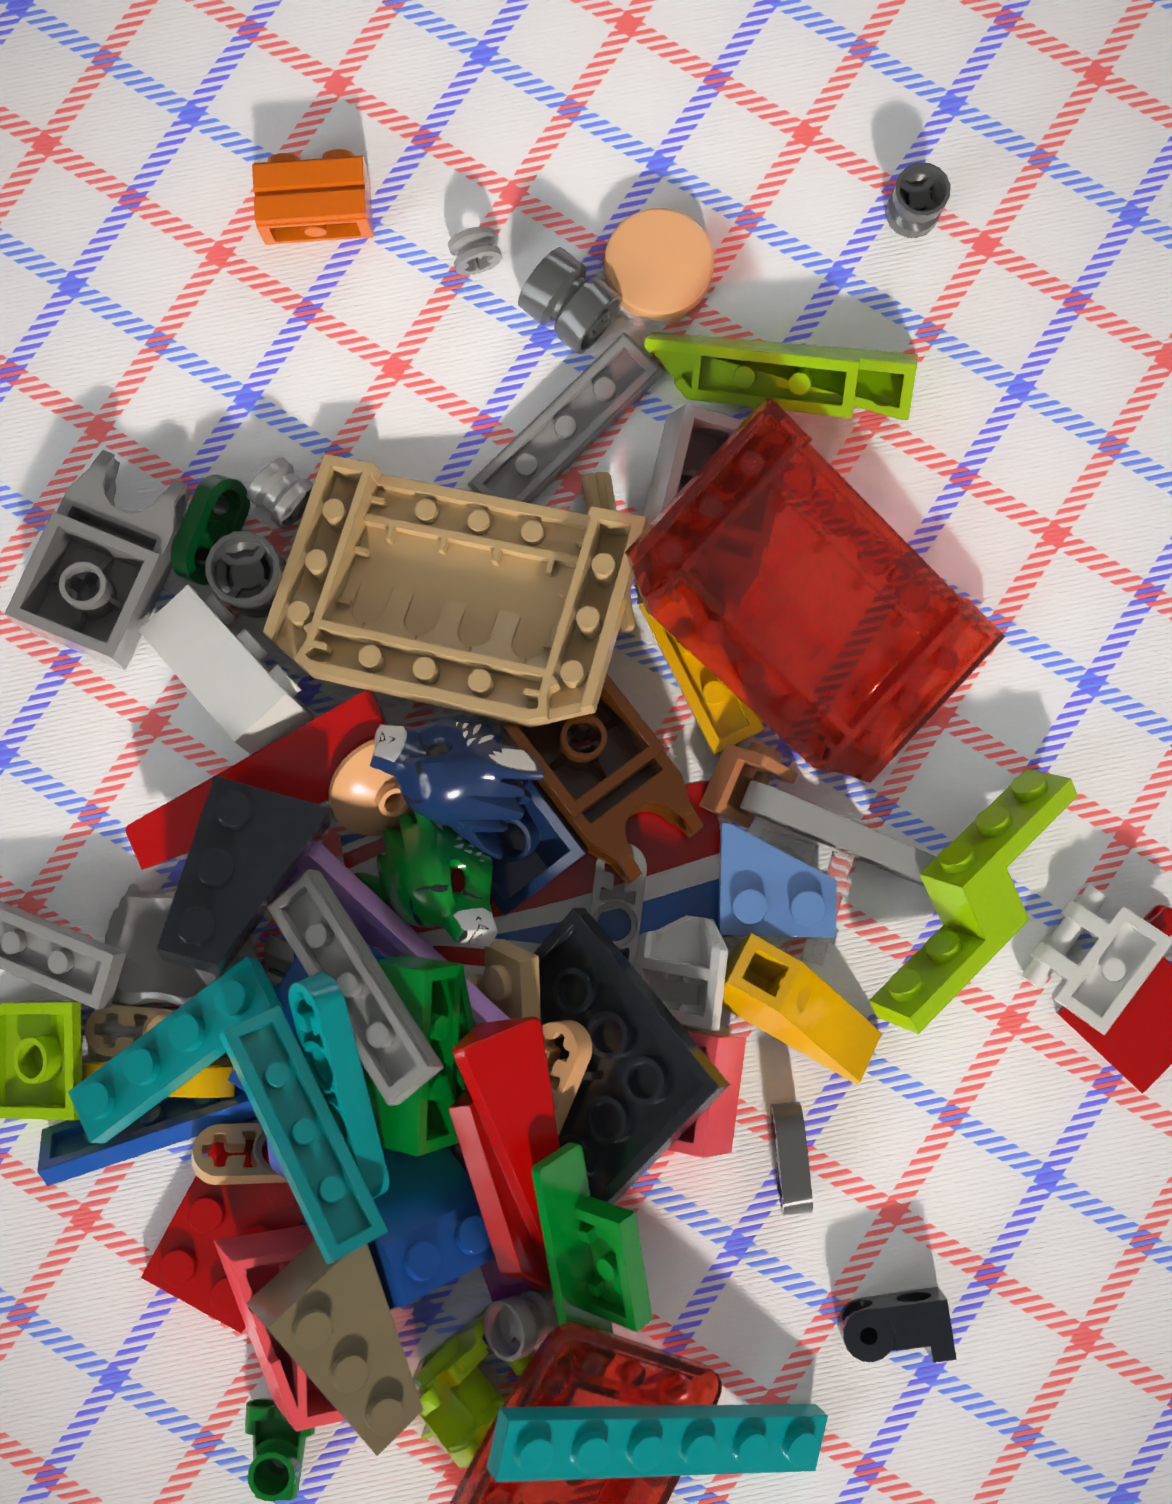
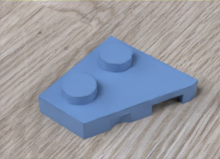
M731 823L720 824L718 929L721 935L748 936L753 933L756 936L836 938V879Z

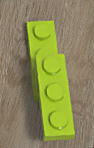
M1026 769L985 810L980 812L975 820L954 841L943 848L939 855L919 874L943 926L869 1000L878 1018L919 1035L1029 921L1007 867L1078 797L1071 778Z

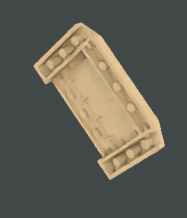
M324 454L263 633L309 675L324 681L527 727L540 726L596 713L647 534V518L645 516L590 506L587 515L381 474L379 468L374 463Z

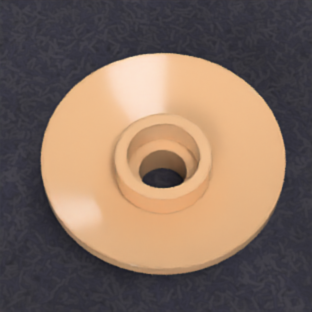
M375 739L360 745L343 759L334 772L329 786V804L336 819L349 831L366 836L383 835L387 827L400 830V816L405 813L411 814L416 819L414 811L406 804L400 792L396 777L370 767ZM429 750L426 752V756H432Z

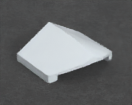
M686 915L656 931H648L639 935L635 969L677 1021L684 1025L719 1031L728 949L714 919Z

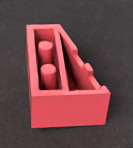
M302 1225L214 1240L277 1408L295 1431L346 1421L246 1304L315 1240L309 1226Z

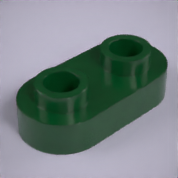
M210 475L197 486L171 549V565L174 572L180 578L199 585H209L206 578V559L211 547L221 537L235 531H242L249 513L250 501L247 498V489L242 482L221 475Z

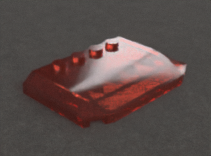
M764 398L625 553L646 612L801 759L813 768L827 772L834 771L871 783L1005 636L968 598L959 596L810 444L812 438L772 398Z

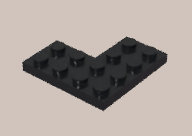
M573 908L533 953L539 956L541 1023L543 1026L551 1022L571 1020L580 1023L590 1035L592 1041L591 1059L558 1139L560 1148L569 1142L582 1146L590 1197L614 1205L730 1084L585 908ZM565 1037L556 1038L555 1045L561 1049L559 1059L569 1057V1051L563 1047Z

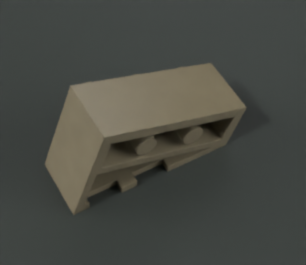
M314 1240L246 1303L376 1456L423 1411L367 1244L333 1263L326 1264Z

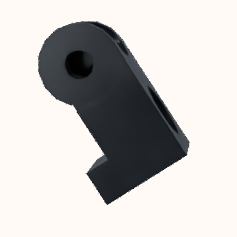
M939 1287L857 1298L849 1301L842 1308L838 1316V1329L846 1349L854 1358L862 1362L882 1360L890 1351L922 1347L925 1348L933 1363L957 1360L948 1300Z

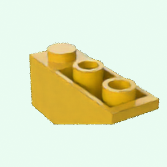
M753 933L749 934L730 952L727 958L722 1008L855 1084L860 1083L882 1032L803 962Z

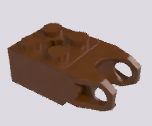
M606 674L596 713L535 727H527L510 722L502 724L500 736L503 738L502 744L528 750L535 757L544 771L543 779L536 781L587 847L588 853L611 866L628 885L642 874L633 859L631 847L626 839L625 826L630 816L639 812L655 813L663 817L668 823L677 826L688 838L704 827L695 809L690 804L681 772L664 752L665 747L608 674ZM573 735L578 741L586 737L591 740L592 744L588 753L573 750L569 746L572 740L570 736Z

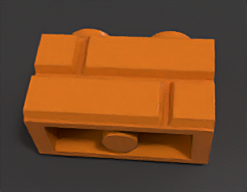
M333 149L323 153L322 158L301 160L294 154L277 153L271 155L268 158V162L252 164L253 190L255 193V223L265 245L370 238L374 236L371 183L363 155L355 156L348 150Z

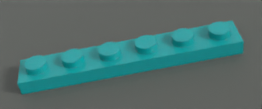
M816 1404L500 1407L487 1469L495 1482L816 1471L828 1415Z

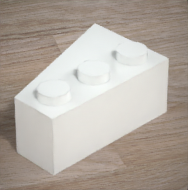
M187 585L147 621L138 632L228 736L252 755L316 719L317 717L296 696L302 690L298 684L279 665L271 669L262 660L268 654L267 650L245 628L238 634L229 625L236 619V616L215 594L212 593L205 600L191 586Z

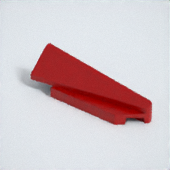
M366 690L215 776L319 804L329 800L331 779L343 759L360 745L375 739L376 730L380 725L390 724L374 693ZM213 777L127 825L125 832L141 870L189 853Z
M535 1016L478 1023L452 1048L454 1058L467 1089L448 1109L500 1273L509 1278H526L530 1280L531 1289L533 1290L552 1289L532 1177L533 1166L560 1149L542 1023Z

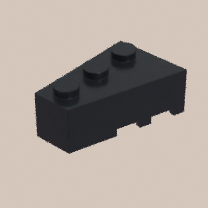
M214 776L157 946L162 960L221 976L266 915L267 906L275 900L283 887L290 882L301 862L330 826L331 808Z

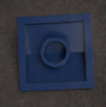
M523 780V785L531 793L532 799L530 803L520 805L524 810V815L521 819L504 820L508 824V830L498 832L503 847V856L500 860L492 857L490 897L504 916L557 878L589 851L536 780Z

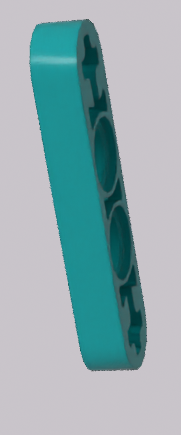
M318 972L293 983L289 988V1003L301 1051L372 1198L375 1199L388 1190L389 1176L346 1002L339 985L333 977L326 972Z

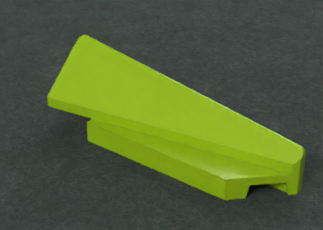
M652 332L645 338L644 347L649 353L655 354L674 378V385L689 400L852 418L855 406L900 420H909L918 362L917 354Z

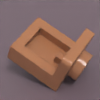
M751 742L747 750L726 743L699 806L733 824L749 829L755 815L740 808L750 781H757L768 785L770 778L794 784L798 773L781 764L780 761L783 754L771 747Z

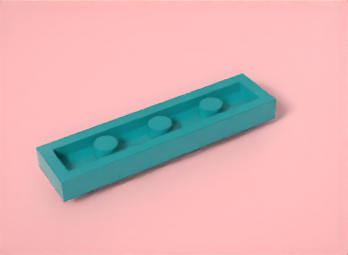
M250 957L242 959L68 1092L90 1143L108 1142L224 1055L226 1050L219 1037L223 1030L277 1005H280L281 1009L284 1010L259 959Z
M280 1005L223 1030L219 1035L222 1044L326 1264L337 1261L387 1233V1227Z

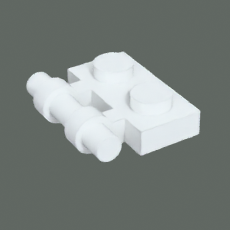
M1088 885L1076 902L1070 900L1060 914L1064 919L1046 943L1039 941L1030 955L1034 959L1021 976L1038 989L1043 987L1053 972L1065 979L1067 982L1055 997V1001L1105 1036L1170 948L1172 938L1124 906H1122L1111 923H1107L1096 914L1108 897L1095 887ZM1084 931L1097 939V942L1078 966L1065 956Z

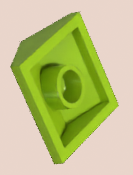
M71 1000L0 1002V1118L79 1120L68 1092L82 1082L81 1003Z

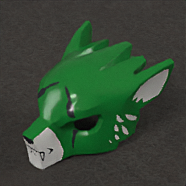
M415 812L416 819L408 813L401 815V831L387 827L383 833L385 855L377 854L379 877L366 873H355L354 875L383 902L391 905L396 914L405 923L426 928L440 926L457 943L489 947L498 933L489 902L492 883V857L464 840L449 826L429 820ZM454 866L461 869L465 875V887L461 893H455L451 887L450 875Z

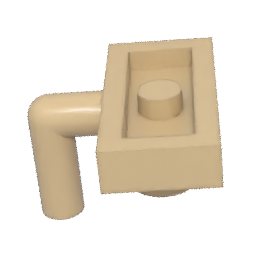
M505 939L492 942L489 947H485L484 974L473 975L466 979L510 1019L535 1016L541 1021L539 956Z

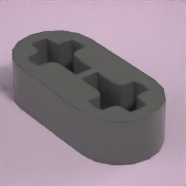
M800 1102L771 1104V1133L778 1197L782 1215L812 1213V1186Z

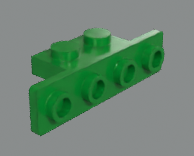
M569 1142L535 1164L532 1168V1177L567 1374L569 1379L581 1383L615 1355L616 1345L612 1322L638 1332L651 1322L653 1318L636 1213L590 1197L582 1146Z

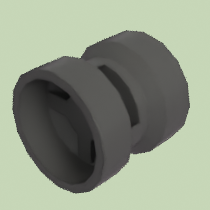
M918 162L909 165L900 173L886 205V219L889 226L897 234L906 238H919L927 235L935 227L950 197L951 187L947 175L940 167L931 163Z

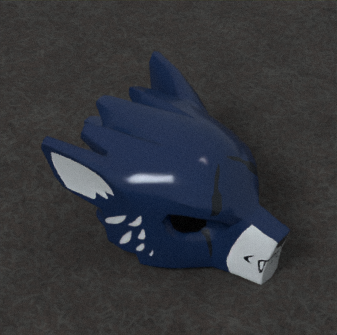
M465 715L448 716L417 727L380 725L376 730L375 746L370 762V767L396 777L406 804L415 813L434 822L449 826L481 852L498 860L502 859L503 847L498 832L508 830V824L504 820L521 819L524 815V810L520 805L530 803L532 799L531 793L523 785V780H542L544 777L543 769L528 750L502 744L503 738L493 731L490 723L467 720ZM437 744H445L449 749V752L445 754L426 756L429 748Z

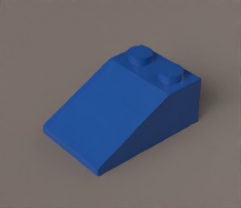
M448 1147L421 1156L382 1148L389 1176V1188L384 1194L373 1200L388 1232L367 1243L389 1310L408 1305L495 1258L471 1179Z

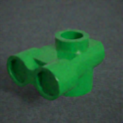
M261 1398L250 1400L246 1403L245 1433L252 1435L253 1461L248 1470V1485L257 1499L270 1502L293 1500L298 1496L306 1437L315 1433V1427L295 1431L277 1408L273 1399ZM272 1458L280 1460L285 1464L286 1467L281 1468L276 1466L273 1463Z

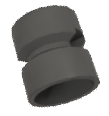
M558 247L544 257L533 270L520 292L518 306L541 325L555 322L554 331L558 334V338L577 354H582L601 337L613 321L621 306L623 296L596 276L586 280V266L564 248Z
M235 531L221 537L211 547L206 559V578L211 589L239 613L251 618L268 617L287 561L263 536L250 531Z

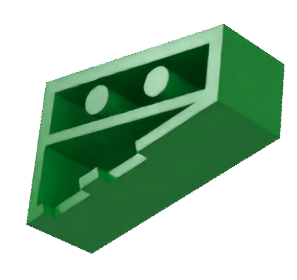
M404 955L377 960L444 1068L399 1105L388 1106L365 1067L364 1079L381 1147L421 1156L459 1143L448 1108L467 1089V1086L454 1058L452 1048L474 1028L464 965L462 963Z

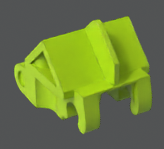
M488 1306L479 1312L469 1323L462 1326L421 1359L413 1375V1380L419 1387L417 1392L423 1407V1411L419 1416L425 1422L421 1437L424 1441L436 1437L459 1468H468L475 1464L481 1465L489 1457L500 1407H546L562 1386L555 1375L548 1377L533 1356L529 1354L526 1357L515 1361H508L507 1363L529 1390L530 1394L526 1397L525 1395L521 1396L519 1392H515L504 1398L500 1393L498 1394L477 1366L489 1354L486 1350L488 1346L482 1339V1336L485 1334L484 1315Z

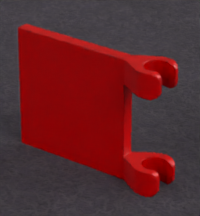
M1160 904L1154 906L1143 919L1170 937L1172 935V908ZM1164 956L1105 1036L1063 1006L1056 1012L1142 1094L1172 1064V964Z

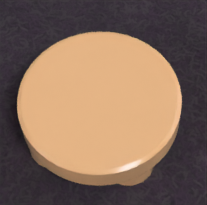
M651 208L639 211L621 222L609 238L604 257L606 283L623 296L621 307L637 317L667 323L679 322L701 302L711 284L714 270V253L711 242L703 228L694 219L682 212L668 208Z

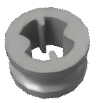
M487 226L472 227L457 233L449 240L447 244L450 254L457 256L453 262L456 273L467 276L490 270L502 260L500 248L493 246L496 241L494 229Z

